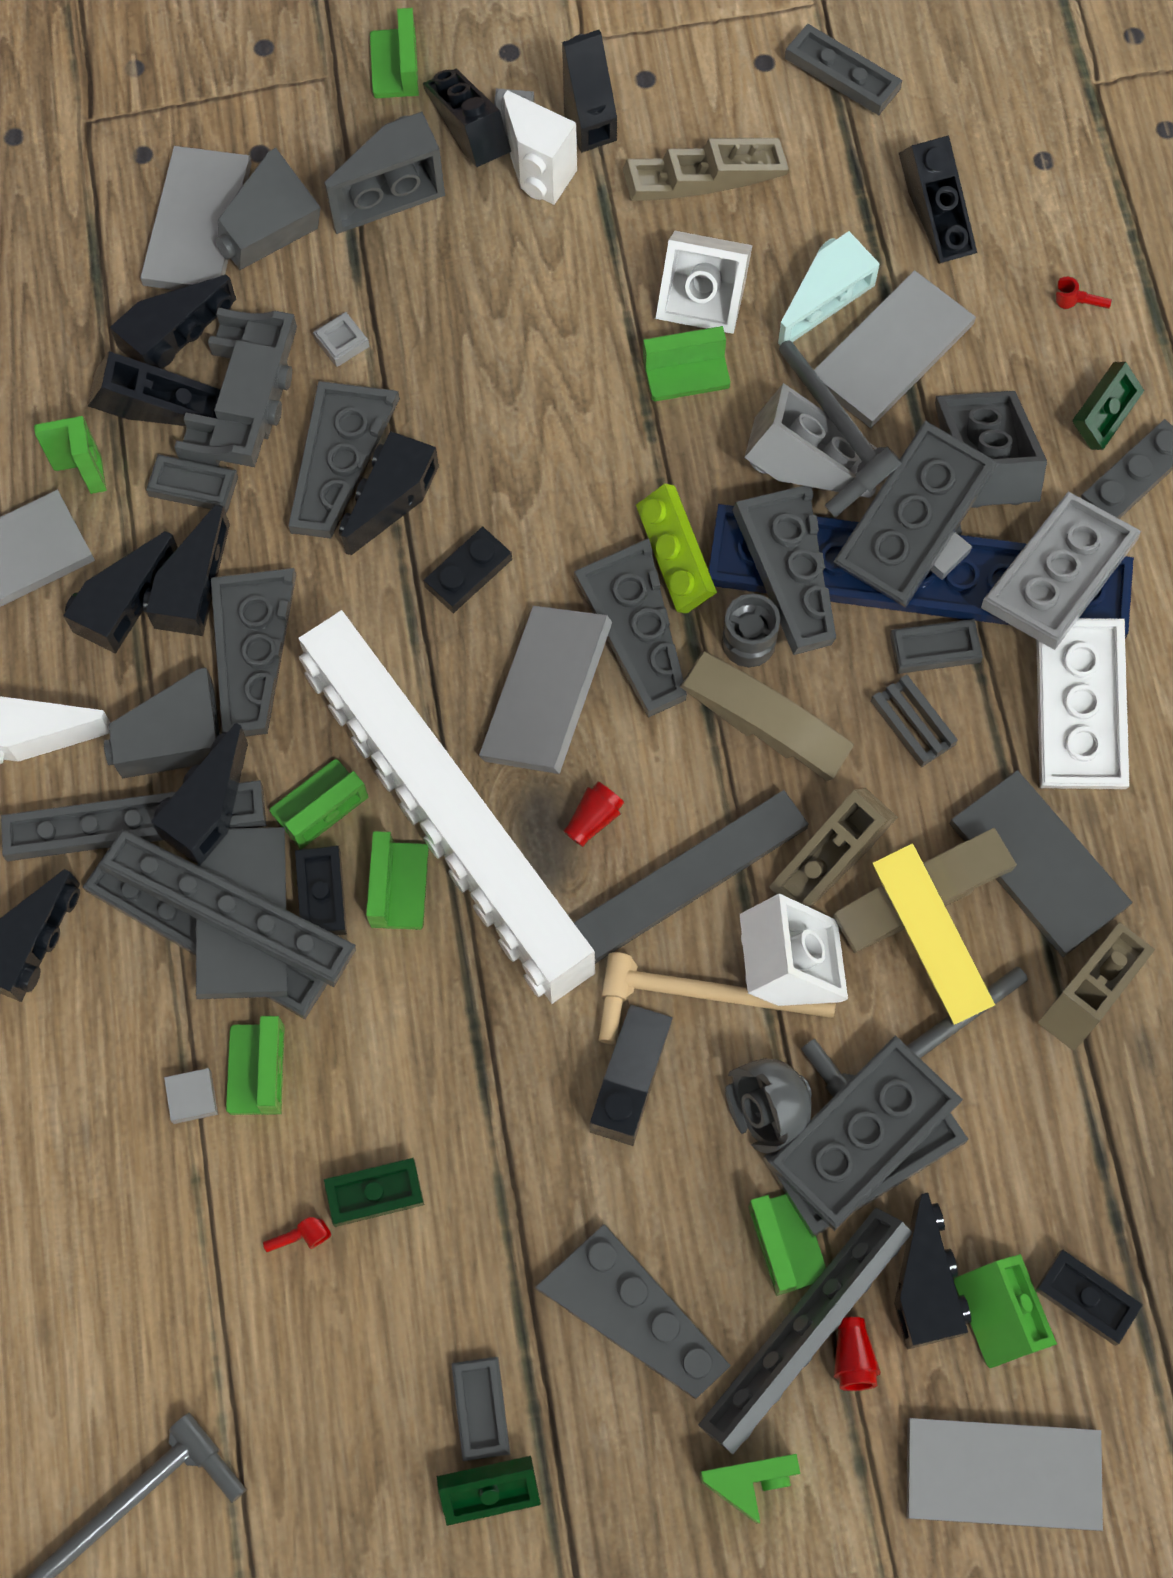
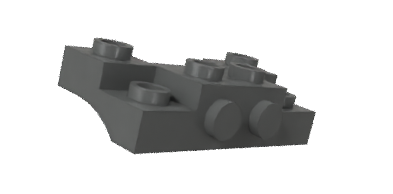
M218 308L216 315L220 325L216 337L210 336L208 344L212 355L230 358V362L214 410L217 418L185 413L183 420L187 428L183 442L176 440L174 448L178 458L213 466H219L220 461L255 467L263 439L268 440L272 425L277 426L279 424L282 413V403L280 401L283 390L287 391L291 385L292 367L288 366L287 360L297 330V324L294 314L280 311L246 313Z

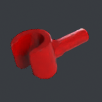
M1062 277L1058 281V289L1062 292L1056 293V303L1060 308L1069 309L1077 303H1086L1107 309L1111 306L1112 299L1079 291V283L1073 277Z
M308 1217L301 1221L297 1228L290 1230V1232L264 1241L263 1246L266 1252H270L303 1238L308 1247L313 1249L331 1237V1232L322 1219Z

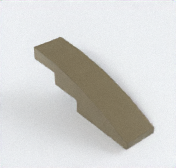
M709 138L704 148L668 149L663 159H627L623 167L631 201L674 199L710 194L787 175L789 171L779 138Z
M705 651L699 655L680 685L682 689L745 736L754 734L786 759L792 756L826 781L834 779L854 746L851 741L782 694Z
M995 827L923 863L945 906L970 895L975 888L1013 871L1017 866ZM883 885L833 914L854 953L905 929Z

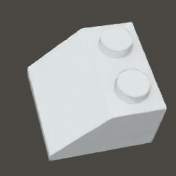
M507 90L503 96L505 127L511 148L510 156L520 188L534 199H543L555 205L577 172L576 122Z
M674 231L668 241L655 319L705 329L723 326L724 332L733 334L745 288L752 245Z
M777 894L740 914L741 942L744 952L745 981L748 994L777 1006L836 1003L848 999L839 927L834 918L782 894Z

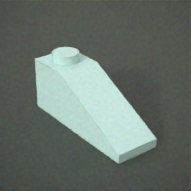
M850 231L838 239H829L818 250L814 261L781 321L779 345L788 340L794 342L875 286L880 264Z

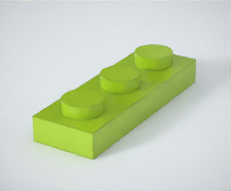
M664 483L636 504V508L676 611L689 613L715 595L717 591L675 485Z

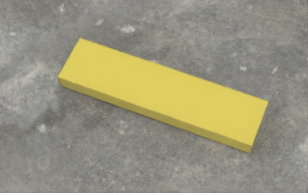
M913 843L872 863L953 1025L994 1006L995 1003Z

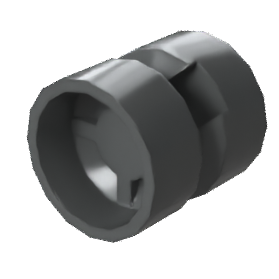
M751 593L741 595L728 606L724 621L722 645L724 653L729 660L739 666L750 668L760 666L771 658L775 651L781 620L779 610L773 601L763 595Z

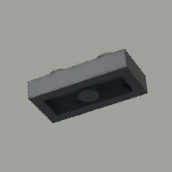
M482 526L423 580L424 586L454 614L513 560L512 552Z
M339 846L295 850L300 917L335 935L347 934L342 862Z
M1064 1250L1058 1252L1035 1289L1043 1297L1115 1346L1120 1344L1143 1306L1142 1303Z

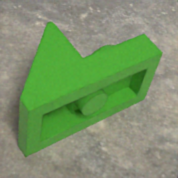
M797 1454L701 1471L700 1479L702 1484L758 1524L760 1523L753 1483L761 1482L763 1491L791 1486L789 1476L801 1473Z

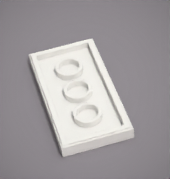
M1079 618L1055 650L1036 640L1040 788L1127 789L1129 787L1125 621L1124 619Z

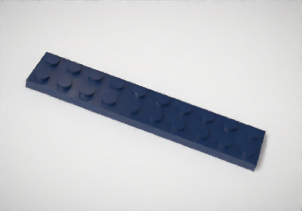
M718 504L709 573L714 586L767 593L732 509L734 506ZM817 517L819 552L823 553L825 564L823 576L825 587L829 589L831 602L1010 625L985 611L981 606L983 599L1023 550L1026 543L959 535L972 546L970 553L943 580L930 570L905 608L834 565L835 558L859 522ZM1125 556L1079 617L1085 619H1124L1125 639L1129 631L1134 557Z

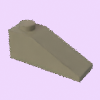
M867 788L853 790L772 882L769 888L776 894H782L811 908L877 842L898 817Z
M1119 922L1038 1023L1072 1051H1075L1101 1021L1155 949Z

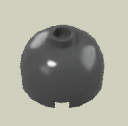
M763 1058L744 1064L729 1072L728 1076H733V1083L725 1087L729 1111L740 1133H746L747 1129H749L752 1136L757 1140V1142L751 1144L757 1151L765 1154L776 1152L792 1142L804 1131L811 1118L812 1092L808 1081L791 1066L776 1059Z

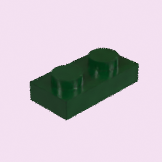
M1127 362L1112 363L1072 420L1091 450H1104L1145 391Z
M414 1158L324 1179L334 1227L425 1205Z
M531 1456L436 1476L447 1526L541 1505Z

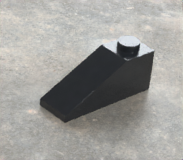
M109 351L95 371L88 407L128 420L186 426L183 420L185 413L217 418L214 410L221 389Z
M214 505L155 574L152 588L146 589L143 598V611L147 613L154 629L203 636L212 601L211 578L218 576L230 527L223 506Z
M164 531L87 580L80 591L74 593L69 598L65 607V614L63 616L72 632L116 654L143 612V598L146 589L152 588L155 574L178 548L173 535Z
M630 1004L590 1120V1133L634 1146L673 1017Z

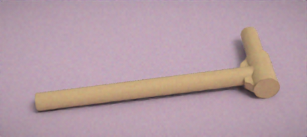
M612 952L608 954L602 998L605 1001L599 1042L616 1044L622 1002H625L627 998L634 994V989L828 1018L834 1017L836 1003L777 1006L748 994L747 987L639 972L632 956Z

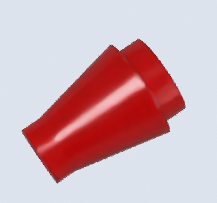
M598 781L592 789L587 787L569 824L563 832L578 845L584 847L592 837L621 815L619 809L623 806L624 801Z
M843 1318L838 1327L834 1378L839 1380V1387L843 1391H863L878 1386L877 1376L881 1374L866 1330L865 1318Z

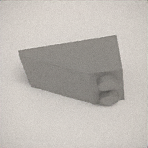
M784 383L756 415L744 457L757 471L769 474L778 481L840 492L856 478L855 474L857 473L858 465L862 462L828 415ZM876 487L870 492L867 490L861 497L871 498L875 493Z

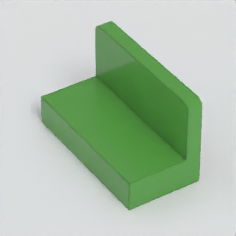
M413 8L397 9L398 29L374 30L370 32L374 98L419 96Z
M723 326L643 340V363L653 401L730 388L731 381L725 360L726 337Z
M83 416L34 425L35 435L54 471L78 467L90 494L107 491L102 456Z
M334 759L272 806L270 813L281 827H285V832L301 850L369 797L365 784L354 771L349 773L339 760Z
M373 831L366 914L371 928L421 930L423 928L429 849L426 844L394 843L391 832Z
M260 1016V1024L232 1025L230 1027L226 1111L230 1115L282 1114L285 1026L279 1016Z
M784 1194L770 1199L769 1195L750 1200L748 1209L776 1296L813 1285L826 1269V1265L816 1236H811L787 1196Z
M1021 1254L994 1261L954 1279L959 1296L964 1295L968 1302L971 1313L970 1324L987 1367L993 1368L1057 1345Z

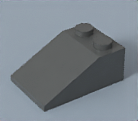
M423 112L402 116L393 122L385 124L324 182L336 234L445 196L440 148Z
M1016 391L936 396L935 405L940 429L998 462L997 468L971 508H979L986 505H1019L1027 502H1040L1047 459Z

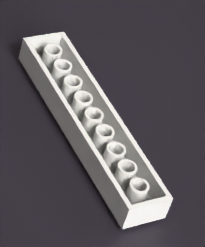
M342 610L299 637L298 639L303 650L299 660L306 670L304 674L317 694L324 693L330 703L328 708L339 725L347 724L353 734L351 739L360 754L365 759L371 756L372 761L377 767L375 773L387 791L390 792L395 789L401 800L399 806L412 825L420 822V826L426 835L423 837L424 841L434 856L439 859L444 855L450 867L448 873L462 893L466 890L471 892V897L476 903L473 905V908L486 927L492 924L495 925L496 931L500 936L498 942L512 962L519 958L526 972L523 976L535 995L540 997L545 994L551 1004H553L595 974V951L345 613Z

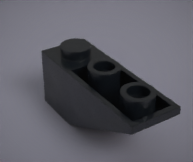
M600 30L576 35L570 40L562 42L564 117L576 122L577 145L581 153L617 141V113Z
M457 68L440 71L435 74L433 79L423 83L425 91L462 153L476 167L511 152L500 110Z
M949 135L915 144L901 151L899 157L908 193L938 263L976 254L977 248Z
M225 274L137 302L110 326L118 349L129 358L157 368L168 366L184 346L189 342L197 340L202 335L204 328L217 318L218 308L230 310L233 302L236 301L231 279Z
M391 431L384 445L379 444L372 458L373 469L368 479L363 478L358 485L355 496L356 505L352 513L344 515L340 524L339 536L342 538L346 554L353 555L424 500L439 467L436 447Z
M235 723L228 732L221 733L215 739L208 756L200 765L196 764L188 770L184 776L183 785L172 797H167L159 804L151 821L161 839L199 866L229 831L248 746L243 729L238 723Z
M62 870L0 918V994L22 1002L26 992H31L37 985L41 973L39 966L46 952H51L55 948L60 937L59 926L66 912L70 913L75 908L80 896V883L70 871Z
M929 1193L921 1194L915 1201L910 1230L913 1233L907 1239L894 1301L907 1350L961 1337L968 1333L966 1324L971 1323L968 1302L964 1295H957L953 1277L958 1276L954 1254L950 1248L944 1249L939 1232L945 1230L942 1211L938 1203L931 1204Z

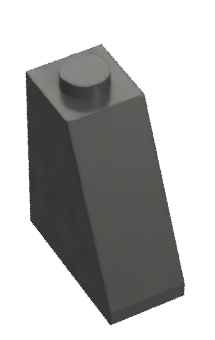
M277 148L270 150L218 219L217 247L223 257L227 260L231 258L239 270L318 229L321 207Z
M207 668L195 670L109 724L110 739L104 740L105 757L108 765H114L122 779L193 767L196 764L200 765L208 756L213 742L220 735L214 683Z

